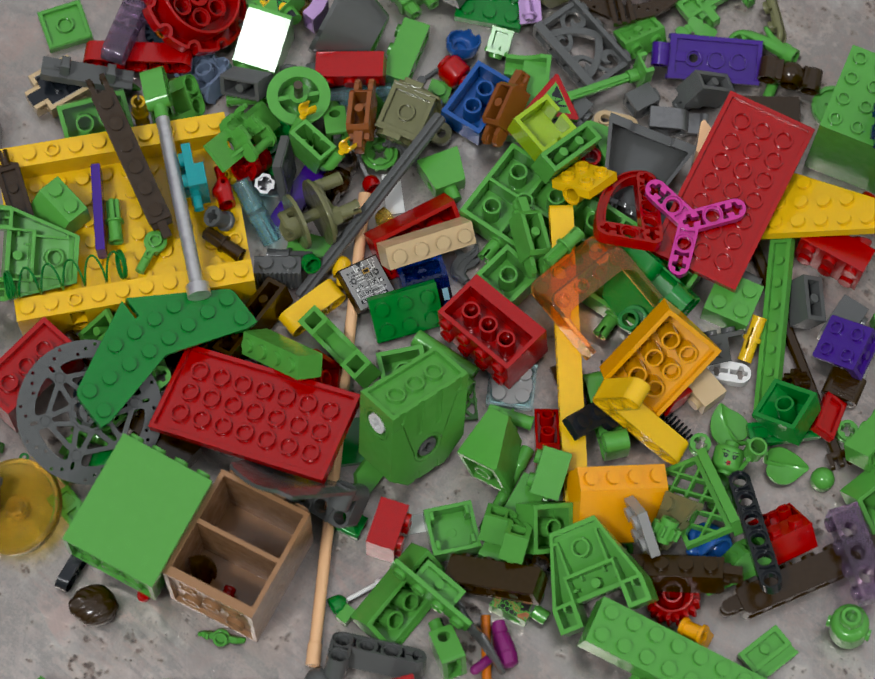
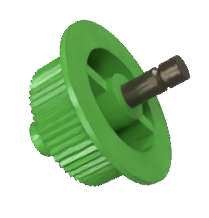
M294 66L280 71L272 78L267 88L266 98L272 114L283 123L292 126L296 116L300 115L298 111L299 104L309 100L308 107L316 105L317 111L314 114L308 115L306 119L311 124L319 120L326 113L330 105L331 92L326 79L320 73L308 67Z

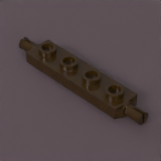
M7 149L3 150L4 157L0 150V187L5 204L34 216L18 162H10Z

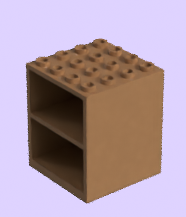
M222 469L162 572L171 598L258 642L314 542L309 510L301 504L296 503L293 505L287 502L285 497L276 493L271 494L256 489L241 480L232 470L227 472ZM206 555L211 558L217 567L216 579H212L208 585L192 577L189 557ZM225 585L236 588L235 598L223 593Z

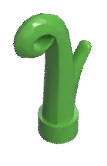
M767 26L764 27L767 36L751 30H737L728 37L763 41V48L778 58L784 59V62H797L800 55V50L781 42Z

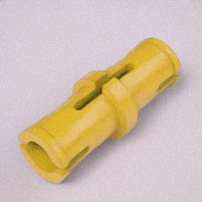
M137 95L133 96L130 101L132 106L131 114L135 119L136 126L150 124L149 111L144 97L139 95L140 100H138Z
M752 315L747 333L743 335L744 342L737 359L752 364L757 345L761 344L762 340L760 337L767 319Z

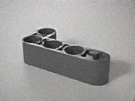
M340 631L332 635L327 652L324 675L328 679H344L349 667L394 678L413 673L415 679H421L427 655L418 648Z

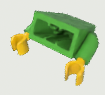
M310 100L303 102L298 106L300 115L296 116L289 130L293 154L315 174L321 170L324 172L331 171L344 159L345 154L357 147V143L349 146L347 141L350 139V136L339 142V149H337L336 145L306 119L308 115L316 113L317 106L308 107Z

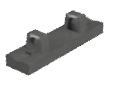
M43 56L40 80L88 88L85 80L91 79L95 89L105 90L99 79V74L104 73L113 90L123 88L125 94L131 95L134 71L118 69L117 65L109 63L106 67L71 61V57L62 56V59Z

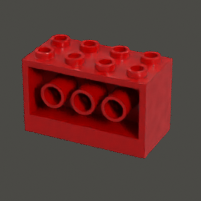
M478 274L438 311V323L442 338L448 343L453 342L463 356L471 357L480 370L488 371L498 385H504L508 389L548 352L546 330Z

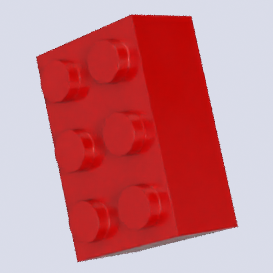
M861 236L801 237L795 250L794 258L803 265H809L817 269L821 275L830 276L837 280L843 287L855 290L875 253V249L870 247L872 244L870 239Z

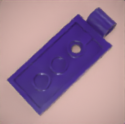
M669 33L668 39H670V43L652 42L650 65L667 67L665 79L685 80L694 70L728 74L732 85L759 86L760 81L757 80L762 56L763 41ZM691 54H695L697 56L696 62H691L689 60V56Z

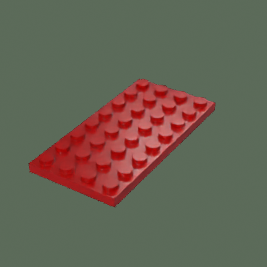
M730 91L678 196L692 209L737 198L745 203L746 212L743 219L738 222L698 232L689 272L735 292L815 132L814 128ZM674 202L669 212L678 211V203ZM733 205L730 211L724 212V208H721L723 219H726V213L734 212L735 215H738L741 209H737ZM709 211L706 213V218L710 222H715L719 219V215L715 211ZM698 214V220L691 221L690 218H686L684 225L688 224L689 227H693L694 222L700 220V224L704 225L701 218L702 214ZM666 217L662 224V244L658 251L652 253L669 262L677 226ZM680 239L677 243L678 247L682 250H687L691 247V243L687 239ZM679 255L676 265L685 268L682 266L683 256Z
M194 346L184 350L148 427L150 430L325 484L360 406V394L310 379L296 380L273 368Z

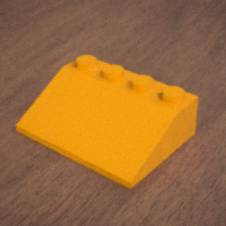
M664 298L599 368L604 379L637 377L647 382L651 388L642 404L659 417L722 350L684 313Z
M665 464L577 467L566 474L569 502H573V524L595 515L620 544L635 543L630 532L631 529H634L633 525L627 521L623 508H626L624 498L633 495L647 511L650 523L652 524L658 514L665 491H668Z

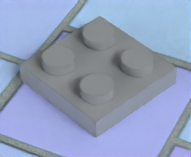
M633 495L624 498L626 508H623L627 521L633 525L634 529H631L630 532L634 542L638 543L641 551H646L651 558L661 555L647 511Z

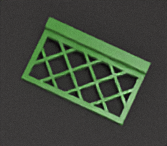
M705 447L696 450V456L665 468L667 476L676 477L672 485L668 484L669 492L682 494L686 498L700 499L699 503L702 504L705 501L715 504L712 512L696 510L689 520L690 524L681 533L687 550L732 532L734 537L744 533L740 519ZM693 465L697 466L694 476L684 474L686 468ZM681 479L691 481L687 490L677 487ZM696 483L706 486L703 494L693 492ZM698 515L708 518L705 526L694 524ZM713 520L721 521L725 525V527L717 530L710 528ZM691 529L701 532L698 538L688 540L687 536Z

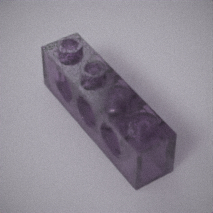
M857 502L830 509L825 516L824 524L828 533H832L834 539L833 548L836 555L841 557L843 575L850 581L852 599L858 602L859 607L875 603V547ZM842 528L850 529L853 536L848 537L844 535ZM850 551L859 552L861 559H854ZM864 573L868 575L870 582H863L859 574Z

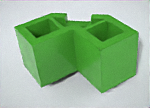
M488 503L478 539L491 545H500L501 549L498 558L511 564L517 563L522 565L532 527L528 523H521L517 519L518 514L512 509Z

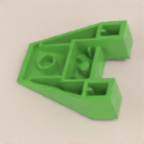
M0 205V231H4L0 302L9 300L4 287V270L10 271L17 291L19 274L23 267H27L33 272L40 286L42 268L45 263H50L56 269L62 282L65 261L72 259L78 265L80 236L12 206ZM68 261L66 264L65 286L77 283L78 270L72 261ZM46 265L43 272V291L61 287L54 270L50 265ZM24 269L21 276V297L39 293L31 273Z
M595 515L549 534L552 610L561 636H572L584 631L588 616L583 604L622 589L629 609L637 610L659 601L650 576Z

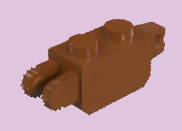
M516 69L509 82L501 81L496 84L482 115L483 123L486 124L481 137L483 144L490 145L492 143L494 147H501L507 136L511 135L507 128L512 120L524 111L531 96L526 91L530 76L525 71Z
M355 79L354 90L349 91L346 130L350 136L349 141L353 142V144L357 143V147L354 149L355 154H364L366 141H374V125L376 123L378 104L376 81L374 79H369L367 90H362V80Z

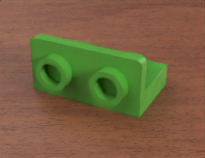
M655 17L635 21L634 24H628L613 31L617 42L630 53L632 60L636 59L638 53L644 51L647 53L652 52V42H667L665 27Z

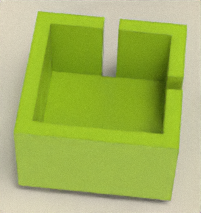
M548 94L517 115L507 128L509 133L534 161L542 152L577 128L565 113L559 116L555 124L552 122L560 108Z

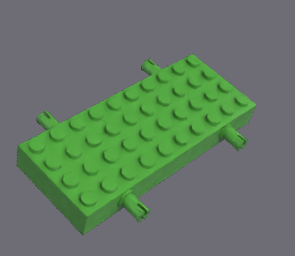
M513 142L459 211L460 216L472 221L474 232L489 241L478 254L481 261L484 258L486 259L484 261L486 264L506 244L516 251L509 220L512 218L514 210L512 202L517 197L526 196L530 209L542 212L548 237L549 205H570L565 201L562 191L552 188V180L547 184L541 180L531 168L535 161L523 148ZM594 196L590 200L585 198L577 205H573L574 226L576 228L579 227L585 235V238L575 245L578 300L604 317L593 333L596 337H599L601 334L600 339L606 340L615 325L618 327L620 325L617 316L602 297L608 260L604 264H596L590 259V252L593 246L598 243L604 245V243L597 241L593 234L594 215L600 199ZM607 205L606 221L638 226L636 221L611 205ZM605 244L610 251V244ZM656 256L665 264L664 267L668 270V261ZM672 264V266H675V271L680 272L681 267ZM550 266L549 276H542V277H544L545 279H547L548 281H550V282L552 283L551 266ZM688 271L684 277L678 279L690 290H693L702 277ZM628 314L627 323L630 326L634 325L636 320L634 314Z

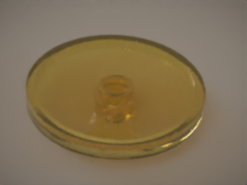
M23 458L5 460L0 462V477L4 478L0 488V554L22 556L44 545L56 530L62 513V493L56 478L36 462Z

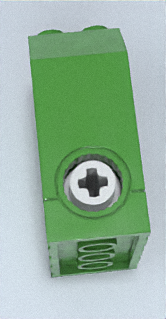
M435 345L429 351L423 352L412 359L408 364H404L392 371L390 375L379 379L372 386L361 390L359 454L390 482L403 485L413 483L418 477H422L433 470L435 466L445 462L464 435L469 373Z

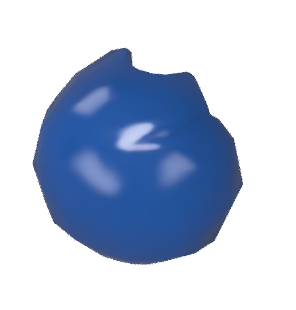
M471 29L451 31L446 38L448 52L451 55H458L463 60L473 58L481 45L480 34L475 36Z

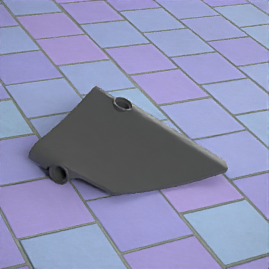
M245 459L232 462L229 466L248 485L262 491L276 493L295 503L301 504L311 513L336 528L356 526L370 498V491L363 484L348 483L343 480H337V482L326 480L325 484ZM325 501H326V503H327V509H326V510H325V508H324V502H325ZM344 512L346 514V521L343 519Z

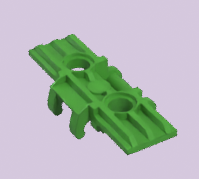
M262 100L245 113L244 110L248 108V105L246 103L241 104L234 113L227 115L219 124L220 133L203 146L222 172L229 169L243 156L247 161L255 162L260 153L277 143V137L273 132L281 124ZM251 139L256 143L255 146L250 141ZM227 141L232 144L234 150L228 146Z

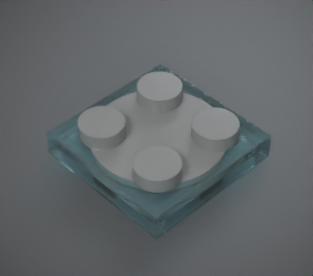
M533 365L510 389L504 385H498L489 373L485 406L488 407L490 404L506 409L512 410L514 408V410L532 412L538 365Z

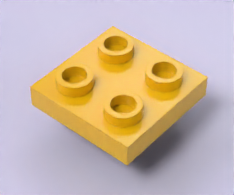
M578 161L552 179V188L562 191L567 203L577 205L585 198L590 200L617 181V172L606 167L589 164L586 161Z

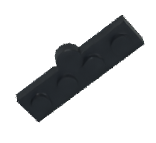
M593 402L562 420L575 441L600 426L607 431H612L620 425Z

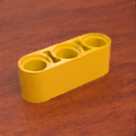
M327 279L284 310L278 319L293 337H297L306 331L298 321L314 305L325 315H328L345 301L346 295L332 279Z

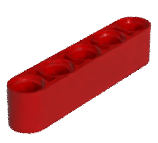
M91 40L86 43L83 63L106 67L108 63L115 64L118 69L142 72L163 66L166 73L184 74L191 71L194 55L190 49L182 53L166 43Z

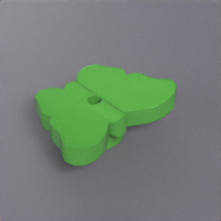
M695 16L690 17L688 24L684 27L679 26L675 29V33L691 35V32H694L695 35L713 37L717 34L716 29L710 27L707 23L703 24V20Z

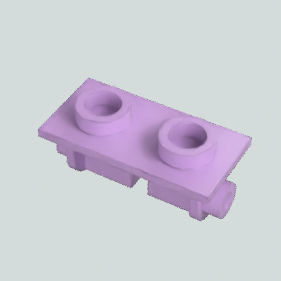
M518 0L520 25L542 21L541 0Z

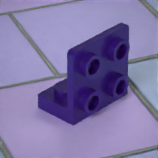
M832 315L812 355L816 359L845 368L854 379L861 381L875 354L874 328Z

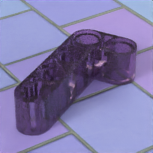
M122 1L101 50L102 60L122 66L126 64L142 25L146 21L142 12L146 8V4L143 1Z

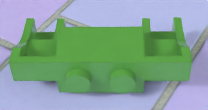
M506 54L504 71L506 77L511 78L516 69L523 70L530 76L526 91L531 96L526 107L549 82L552 55ZM508 135L505 142L518 143L511 135Z

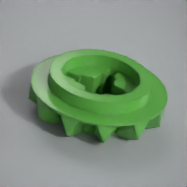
M375 137L374 141L366 142L365 153L361 154L362 161H364L367 168H372L376 172L378 170L386 171L391 166H394L398 159L397 148L383 147L382 143L386 139ZM384 151V158L379 157L375 159V152L381 153Z

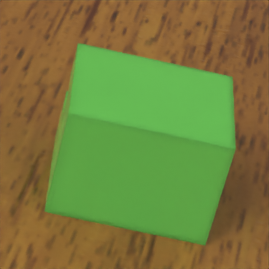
M346 603L344 608L336 615V620L343 624L344 627H347L352 621L350 616L354 613L355 609Z

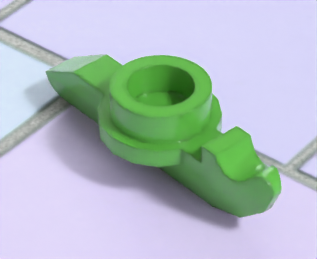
M223 628L215 631L203 630L197 632L198 636L204 637L207 640L208 638L213 639V643L219 647L225 646L228 643L242 644L246 641V637L231 635Z

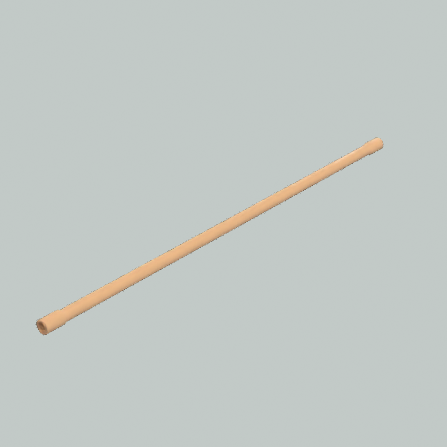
M360 192L358 194L359 208L363 206L371 193ZM368 222L355 237L352 264L364 259L366 239L363 233L367 232ZM348 298L344 335L355 345L358 315ZM342 368L339 388L349 391L351 376ZM343 444L327 480L336 482L340 480ZM325 501V506H324L325 510L327 509V503H326V501ZM324 520L322 523L310 638L307 645L305 666L311 668L320 667L322 633L334 526Z

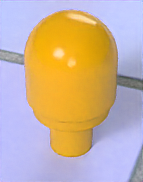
M340 256L332 267V274L336 278V285L339 288L343 287L335 273L351 265V261L346 256Z

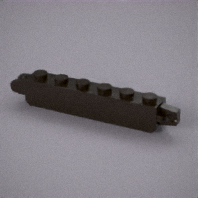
M104 73L99 74L100 82L105 88L102 92H96L95 85L91 79L85 80L92 95L91 99L150 228L152 227L153 231L159 229L164 240L173 237L168 227L169 224L173 223L172 216L113 87H110Z
M855 533L846 537L844 542L839 545L831 543L823 547V551L818 554L810 552L800 558L801 561L795 564L790 561L781 565L779 568L782 575V588L776 594L764 593L759 586L758 579L751 583L745 580L743 583L737 584L731 597L721 603L719 614L727 618L740 613L742 618L750 620L870 568L871 564L875 561V534L867 536L864 533L858 536ZM769 577L764 580V583L773 586L778 581L775 578Z
M630 554L650 576L655 591L720 594L724 592L725 586L743 583L744 579L743 567L725 563V557L659 555L651 558L648 554Z

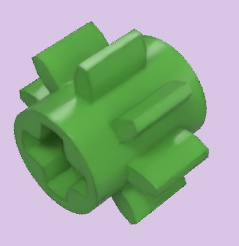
M663 515L660 519L654 518L651 526L656 541L664 545H669L672 541L677 542L682 533L680 528H678L680 523L668 515Z

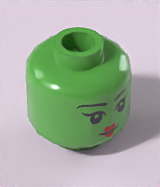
M726 440L725 444H717L715 446L711 461L718 474L730 476L731 473L739 471V467L745 458L743 450L739 448V443Z

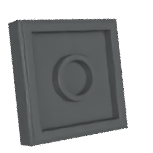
M282 135L272 165L280 201H282L284 195H290L297 171L290 137Z

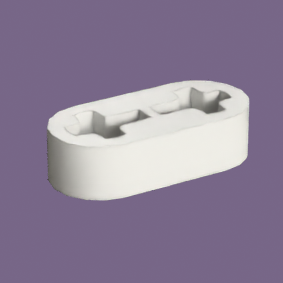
M729 361L707 366L713 375L714 371L711 370L714 367L719 368L720 373L715 377L723 385L743 387L749 382L751 377L750 368L743 363ZM738 371H742V375H744L742 380H739L736 375Z

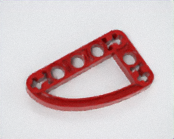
M642 170L624 172L617 176V181L603 190L595 211L593 234L597 241L604 244L651 252L660 249L663 241L661 214L644 196L647 183L656 179L652 173ZM633 185L638 226L606 221V209L611 198L619 190ZM651 187V195L658 194V189Z

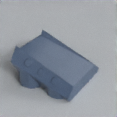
M215 53L206 56L194 55L191 71L184 74L174 73V77L187 74L193 75L198 82L203 100L208 104L215 105L216 101L222 96L220 74H223L226 70L228 71L232 65L229 59L225 57L219 58Z

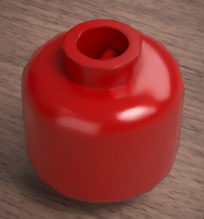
M458 55L445 56L437 66L438 77L450 88H457L471 71L470 66Z

